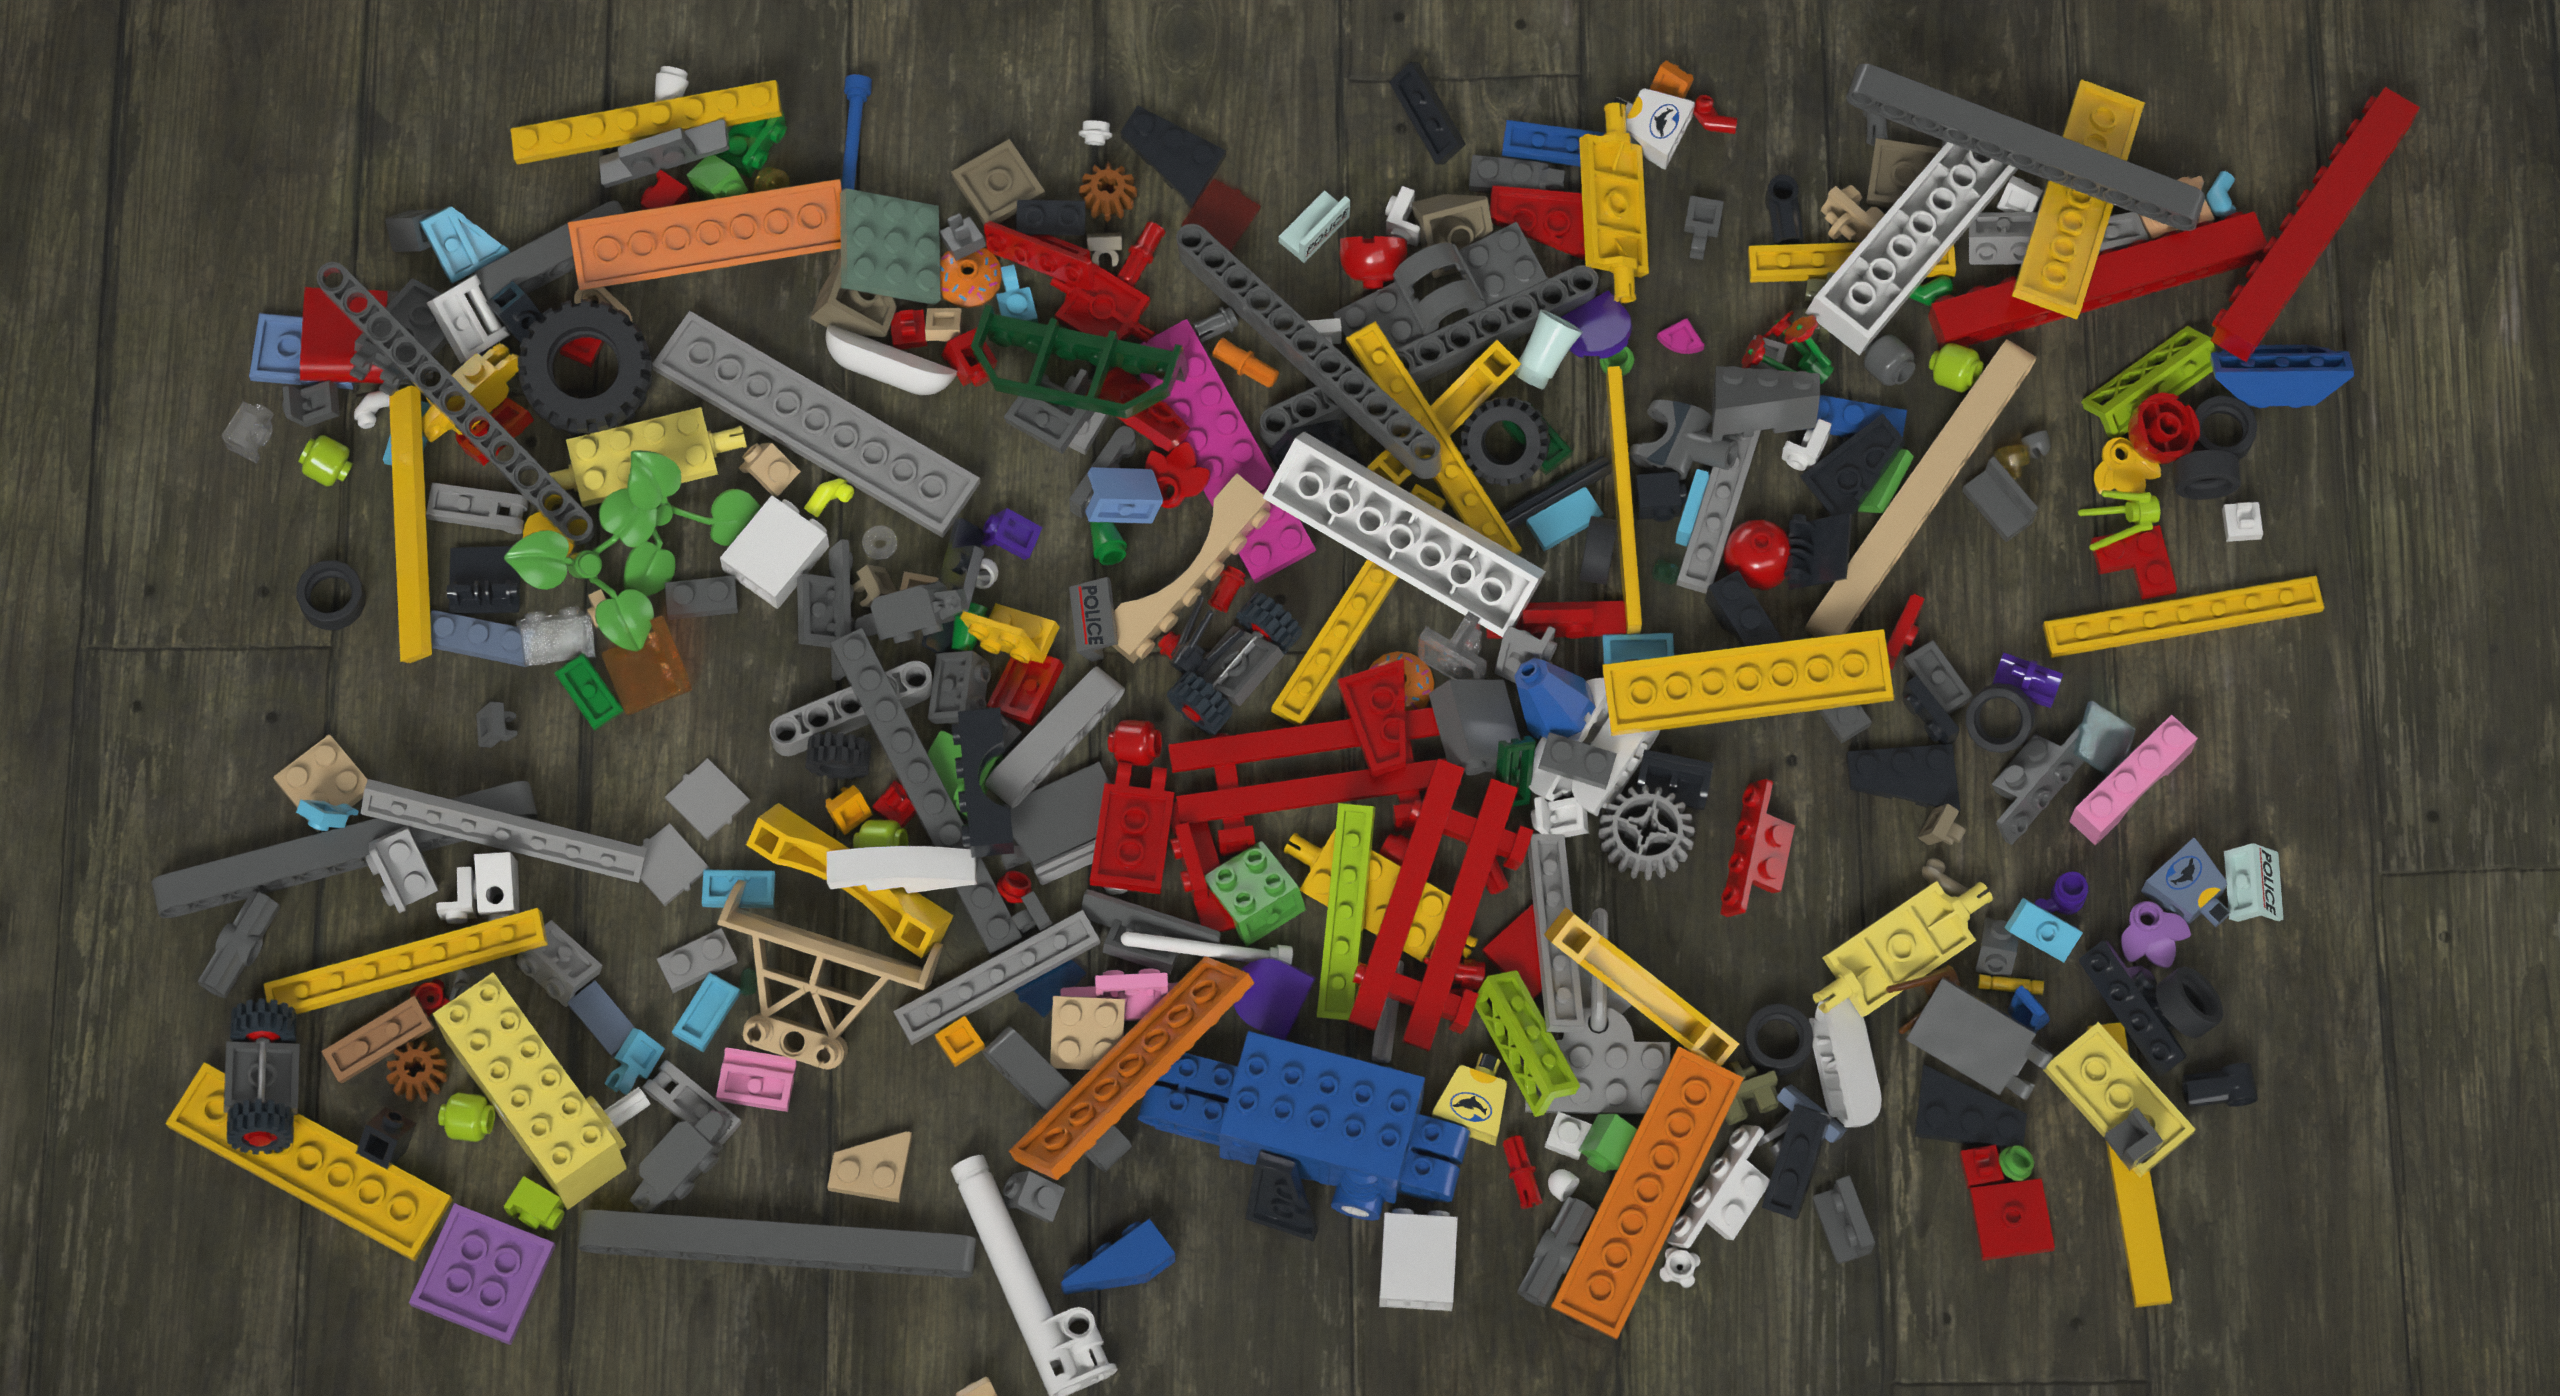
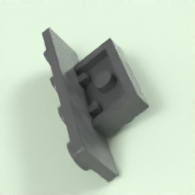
M720 119L685 131L682 128H678L620 146L617 152L599 158L601 183L605 188L656 173L660 169L663 171L727 151L730 148L727 123Z
M841 539L829 549V577L801 574L797 578L799 644L831 648V642L854 632L855 623L854 618L851 617L850 607L854 595L853 585L850 584L853 555L849 551V540ZM831 649L832 680L840 681L845 674Z
M2081 723L2062 746L2035 734L1992 783L1997 794L2013 801L1996 822L2006 843L2014 844L2020 835L2026 832L2039 813L2049 805L2052 798L2070 781L2072 775L2083 762L2093 754L2098 743L2089 725Z
M1086 890L1083 896L1081 910L1084 911L1088 920L1111 927L1104 942L1103 953L1171 974L1179 953L1125 946L1121 942L1122 934L1125 932H1135L1217 944L1220 942L1221 933L1217 930L1092 890Z

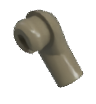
M1931 858L1927 861L1926 866L1922 867L1923 878L1929 884L1937 881L1943 891L1951 897H1959L1969 890L1967 887L1943 874L1946 867L1939 859Z

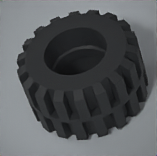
M1512 396L1509 398L1497 397L1480 405L1468 417L1461 434V451L1465 455L1467 466L1475 471L1474 474L1478 478L1482 477L1490 484L1497 483L1501 484V486H1508L1509 484L1521 483L1525 479L1530 478L1541 467L1549 451V427L1547 422H1544L1541 417V412L1538 409H1534L1531 403L1526 400L1521 401L1517 397ZM1512 421L1523 430L1526 437V446L1523 453L1517 459L1500 461L1494 458L1487 450L1485 436L1488 429L1496 422Z

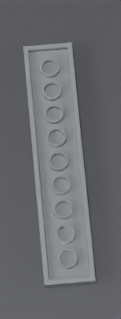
M691 311L688 312L652 363L655 372L838 478L847 480V483L942 538L946 535L980 484L978 476Z

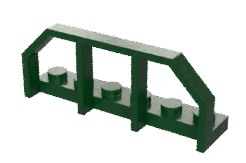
M986 304L971 344L974 356L995 391L1125 419L1169 397L1175 380L1185 382L1189 371L1182 345L1175 344L1173 351L1119 340L1117 333L1111 330L1108 337H1102L1060 328L1058 320L1050 318L1049 324L1045 325L997 315L994 313L993 307ZM987 335L989 340L998 346L1010 347L1012 345L1038 354L1028 384L998 378L982 351ZM1051 354L1058 355L1060 358L1068 361L1076 359L1088 361L1097 366L1087 396L1040 387ZM1110 366L1119 367L1134 375L1141 373L1155 375L1163 380L1162 384L1125 404L1099 399Z

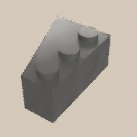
M1716 366L1712 394V442L1722 441L1723 435L1741 433L1743 438L1754 436V431L1773 428L1774 433L1816 428L1820 400V373Z

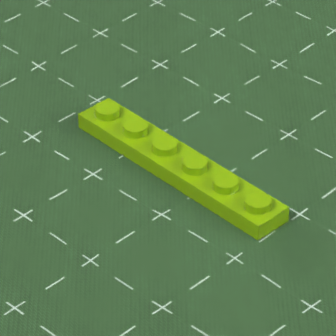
M1338 803L1317 1017L1348 1020L1357 995L1358 984L1352 982L1361 958L1376 809L1374 806Z

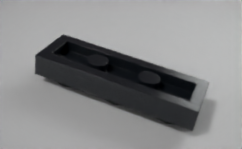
M1410 62L1389 83L1435 164L1444 165L1466 143L1420 63Z
M1795 1104L1762 1208L1792 1219L1799 1218L1832 1117L1831 1115Z

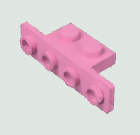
M1143 969L1139 971V974H1124L1120 970H1110L1103 972L1101 976H1095L1096 986L1065 987L1061 989V996L1125 999V1021H1140L1177 983H1168L1167 973H1160L1158 969Z

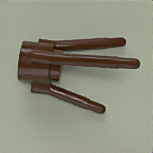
M1948 965L1940 969H1934L1924 977L1890 985L1886 988V991L1892 993L1924 985L1927 995L1931 998L1943 977L1960 986V982L1955 970ZM1922 1012L1900 1027L1898 1032L1904 1034L1913 1028Z

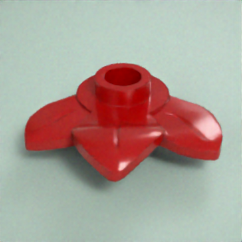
M1183 442L1175 447L1167 457L1156 451H1151L1148 455L1145 469H1151L1154 472L1163 497L1161 504L1163 508H1175L1184 501L1185 497L1199 495L1209 482L1211 471L1207 468L1196 467V453L1189 442ZM1173 485L1175 492L1169 498L1166 491L1169 486Z

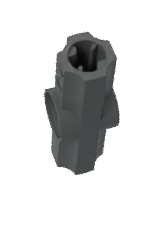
M251 892L234 922L228 923L221 931L215 946L216 952L198 980L201 987L218 997L227 998L245 966H251L258 957L263 945V936L280 909L278 903L260 892Z
M1568 1196L1553 1226L1544 1233L1533 1255L1534 1261L1517 1292L1525 1300L1545 1307L1547 1302H1549L1562 1274L1566 1275L1579 1251V1243L1595 1215V1210L1587 1203Z

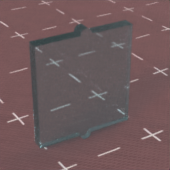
M2094 701L2088 702L2082 724L2078 725L2080 732L2073 754L2109 776L2131 754L2129 751L2136 729Z

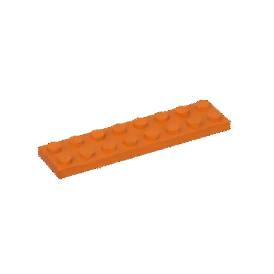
M840 179L567 222L579 291L841 249L840 193L842 188Z
M1205 956L1009 1150L1014 1160L1055 1180L1066 1174L1072 1165L1087 1150L1091 1149L1097 1140L1112 1125L1116 1124L1122 1115L1137 1100L1141 1099L1146 1094V1091L1161 1076L1165 1075L1171 1066L1186 1051L1190 1050L1196 1041L1210 1027L1214 1026L1235 1002L1243 997L1244 993L1254 984L1249 973Z
M1678 1046L1551 1308L1616 1340L1618 1339L1744 1080L1743 1077Z

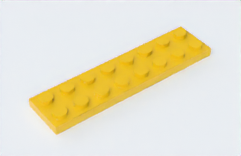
M2081 79L2062 137L2127 161L2145 102ZM2048 180L2012 296L2077 320L2084 303L2113 204Z
M1884 629L1602 665L1611 736L1894 701Z
M205 1062L203 1063L167 1120L166 1125L168 1128L412 1261H416L453 1199L450 1195L394 1165L385 1169L356 1154L358 1145L299 1113L294 1115L293 1143H290V1147L287 1149L283 1148L280 1152L271 1150V1154L259 1151V1155L252 1154V1150H249L247 1153L240 1152V1148L235 1150L232 1148V1144L227 1143V1113H224L225 1073Z

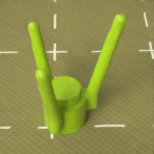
M2103 490L2101 492L2103 497L2131 501L2126 502L2124 506L2080 509L2078 511L2079 516L2125 513L2128 522L2136 524L2133 527L2091 544L2089 547L2091 551L2115 543L2138 532L2152 530V523H2157L2160 519L2159 501L2150 492L2131 493Z

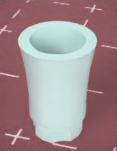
M1540 309L1534 330L1519 359L1521 365L1514 374L1526 383L1543 390L1549 378H1553L1567 352L1583 332L1563 318Z

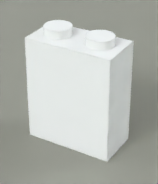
M771 496L720 557L722 569L730 576H735L738 582L778 609L797 587V578L801 574H807L829 548L827 530L814 519L808 521L799 515L797 507L788 500L783 499L781 502L774 496Z
M1403 1208L1393 1209L1392 1213H1385L1379 1307L1452 1311L1458 1217H1450V1213L1445 1211H1430L1428 1215H1415L1413 1210Z

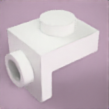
M1402 186L1397 197L1391 196L1385 211V215H1388L1386 235L1404 238L1405 241L1407 240V245L1417 246L1420 241L1421 228L1407 222L1412 211L1415 191Z
M1542 796L1534 798L1535 809L1531 811V820L1536 831H1539L1541 834L1564 835L1565 838L1589 833L1587 811L1577 802L1575 797L1547 802Z
M471 867L457 868L458 902L436 904L440 919L446 920L447 923L462 924L467 922V919L477 918L476 877Z

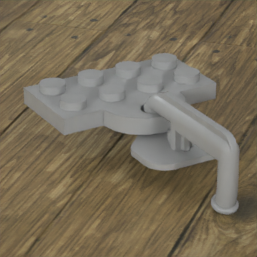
M1597 908L1587 924L1608 940V913L1603 908ZM1578 964L1585 1027L1582 1033L1564 1032L1562 1040H1556L1578 1080L1580 1087L1576 1094L1555 1098L1545 1113H1558L1559 1111L1570 1114L1645 1115L1670 1065V1042H1634L1632 1027L1622 1015L1631 1007V1004ZM1536 1084V1092L1540 1098L1542 1094ZM1525 1100V1113H1533Z

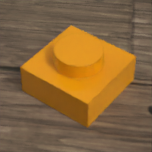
M965 1016L935 1034L936 1041L954 1067H957L985 1048V1044Z

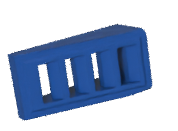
M2021 985L2016 989L2008 1007V1013L2012 1018L2038 1032L2049 1023L2048 1013L2026 988Z

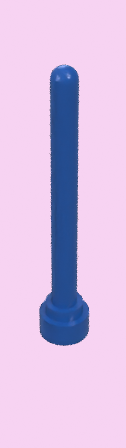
M849 75L845 78L844 93L847 95L850 104L841 181L842 191L845 188L853 190L855 188L863 102L867 101V97L871 95L872 79L864 75Z

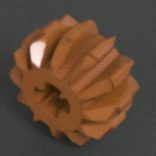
M1109 161L1105 165V170H1101L1098 166L1094 165L1092 168L1093 175L1084 173L1082 177L1084 185L1079 187V196L1083 198L1082 201H1085V210L1091 209V216L1094 219L1101 213L1104 214V219L1107 222L1111 219V214H1115L1122 219L1124 216L1123 209L1132 210L1134 207L1132 199L1137 197V188L1133 186L1134 177L1132 174L1125 175V168L1122 165L1116 170H1112V165Z
M408 1041L406 1043L407 1052L403 1053L400 1049H395L394 1054L398 1060L387 1061V1068L392 1072L386 1078L389 1084L395 1085L393 1091L397 1096L405 1093L407 1101L413 1102L416 1095L419 1094L422 1101L427 1102L428 1095L426 1092L431 1090L434 1094L438 1095L441 1090L437 1083L447 1082L448 1077L442 1071L448 1067L445 1059H439L441 1052L437 1047L429 1050L428 1043L422 1041L418 1049H415L413 1043ZM419 1066H422L424 1072H417L416 1077H412L410 1072H415Z

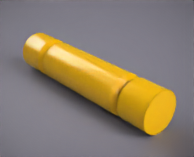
M1979 974L1978 977L1979 989L1991 988L1992 990L2015 992L2022 985L2031 994L2043 995L2044 981H2030L2029 979L2002 976L1991 977L1990 975Z

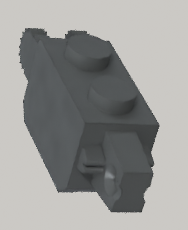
M936 581L876 597L871 604L872 613L857 618V621H854V630L862 628L866 637L878 634L879 640L893 637L895 644L915 639L914 631L922 630L923 636L944 631L943 623L954 621L955 615L969 609L964 588L947 590L944 584Z
M709 1111V1113H706V1117L703 1116L699 1122H678L639 1164V1175L643 1178V1181L630 1201L640 1212L651 1214L667 1200L683 1199L694 1188L693 1180L701 1172L706 1173L715 1166L719 1160L717 1154L724 1148L719 1141L727 1133V1129H730V1126H732L731 1123L733 1121L730 1114L726 1111Z

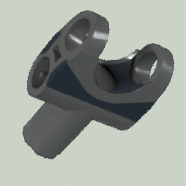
M1653 400L1649 405L1647 413L1654 420L1663 423L1667 431L1658 441L1632 444L1628 451L1629 458L1638 466L1653 473L1678 472L1679 480H1684L1693 461L1724 470L1732 468L1737 458L1738 442L1726 437H1722V441L1712 442V434L1707 433L1712 417L1708 412L1699 407L1677 401Z

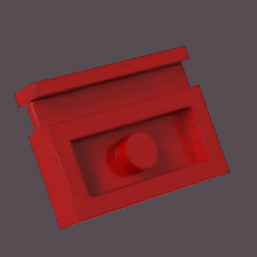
M1046 656L1043 664L1032 660L1029 663H1023L1011 657L987 704L988 709L1000 707L1001 714L1005 717L1034 726L1064 668L1063 663L1060 659Z

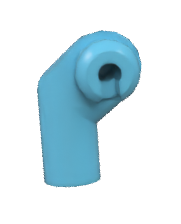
M2226 171L2219 173L2206 196L2211 211L2215 216H2219L2221 220H2224L2225 217L2232 213H2236V207L2232 204L2228 195V191L2235 178Z

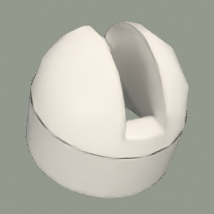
M983 558L980 569L987 570L978 573L975 587L987 589L996 581L998 569L992 560Z
M1565 1169L1554 1171L1548 1179L1550 1192L1561 1202L1567 1200L1568 1196L1570 1197L1579 1184V1178Z

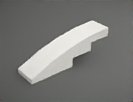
M928 846L865 847L827 851V884L830 889L866 885L868 891L904 887L907 893L977 884L976 857L972 858L971 849Z

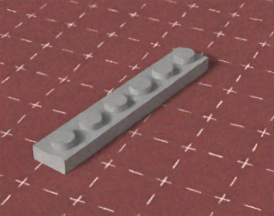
M1532 834L1528 846V858L1546 1032L1582 1033L1585 1023L1578 963L1544 936L1545 932L1565 907L1572 911L1565 836L1559 834Z
M1081 910L893 1011L910 1044L913 1045L954 1023L963 1016L971 1014L1100 944V939L1084 911Z

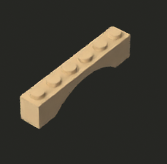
M1238 474L1229 481L1214 498L1213 518L1208 537L1201 552L1191 566L1173 583L1157 593L1139 600L1123 602L1115 609L1118 644L1112 647L1133 664L1139 657L1144 659L1155 646L1153 641L1162 631L1167 633L1172 629L1178 620L1177 614L1185 605L1190 607L1196 602L1201 594L1200 588L1207 580H1215L1224 569L1223 562L1231 553L1236 555L1243 549L1247 543L1246 537L1253 528H1261L1269 519L1271 506L1269 501L1263 499L1264 495Z

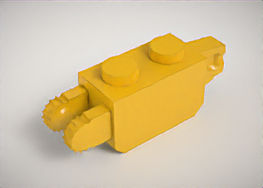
M500 343L489 349L483 356L476 352L452 374L458 383L488 413L507 397L509 387L506 383L518 372L519 356L513 353L510 355L509 349ZM453 396L447 402V409L453 412L460 411L465 406V399L461 396ZM426 397L430 407L422 417V436L432 443L450 429L461 435L462 433ZM480 421L475 422L471 429H473Z

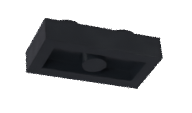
M1917 675L1906 682L1902 693V700L1909 712L1913 715L1918 714L1925 723L1924 729L1934 742L1939 741L1941 745L1954 743L1960 731L1959 727Z

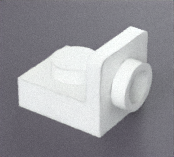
M1818 419L1814 430L1807 429L1801 446L1786 441L1782 460L1786 461L1790 467L1796 470L1804 471L1805 469H1810L1820 459L1828 441L1832 424Z

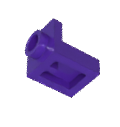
M1006 508L995 515L991 514L983 527L985 537L982 544L986 547L996 544L1026 560L1030 558L1043 527Z

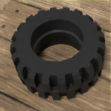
M581 299V303L572 304L571 300L562 302V307L553 311L552 308H549L543 313L544 318L539 322L534 321L528 328L530 333L527 338L523 337L520 345L521 355L518 357L519 380L524 394L535 413L542 420L548 421L551 427L559 431L561 429L567 430L570 435L580 436V433L591 434L616 428L624 420L629 422L635 416V410L639 406L642 407L647 399V390L651 389L652 359L647 342L638 325L633 323L629 315L621 309L617 311L612 308L611 304L603 301L600 304L592 303L591 299ZM575 339H600L612 348L617 357L618 374L615 382L607 391L596 397L587 399L571 397L563 392L555 382L553 376L554 358L564 345Z

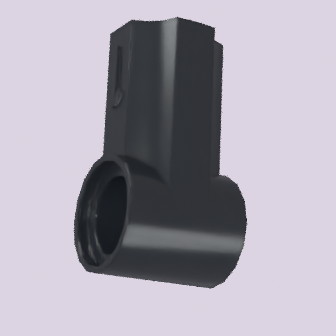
M1784 174L1777 175L1771 179L1765 195V205L1769 210L1774 245L1801 244L1804 241L1797 197L1799 187L1793 177ZM1778 190L1784 191L1789 195V198L1779 199L1774 195V192Z
M2250 1063L2231 1064L2221 1068L2220 1071L2184 1075L2182 1078V1090L2187 1108L2226 1103L2229 1107H2240L2258 1101L2252 1065Z

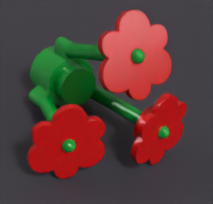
M1791 310L1781 320H1775V326L1764 336L1759 334L1756 339L1749 343L1746 354L1741 362L1743 364L1742 368H1750L1751 365L1757 366L1760 362H1763L1778 371L1797 372L1764 355L1766 349L1763 337L1767 338L1773 333L1776 337L1783 334L1785 336V343H1792L1804 356L1797 365L1801 369L1800 371L1820 373V385L1827 380L1834 370V367L1831 365L1832 361L1822 353L1811 337L1814 329L1818 326L1815 315H1810L1807 318L1801 317L1792 324L1788 319L1794 313ZM1805 341L1808 347L1811 349V351H1809L1801 342Z

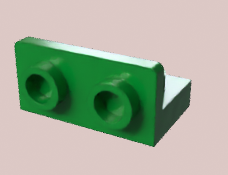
M782 111L781 117L733 125L728 133L729 150L715 154V156L735 167L737 172L750 178L756 169L760 170L765 165L769 155L768 151L774 142L778 144L784 137L787 130L784 112Z

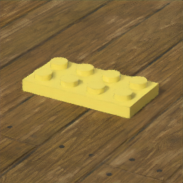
M2099 1022L2050 1061L2046 1069H2043L2103 1137L2109 1130L2127 1119L2130 1111L2136 1107L2140 1110L2163 1140L2160 1149L2133 1168L2140 1178L2189 1138L2196 1130Z

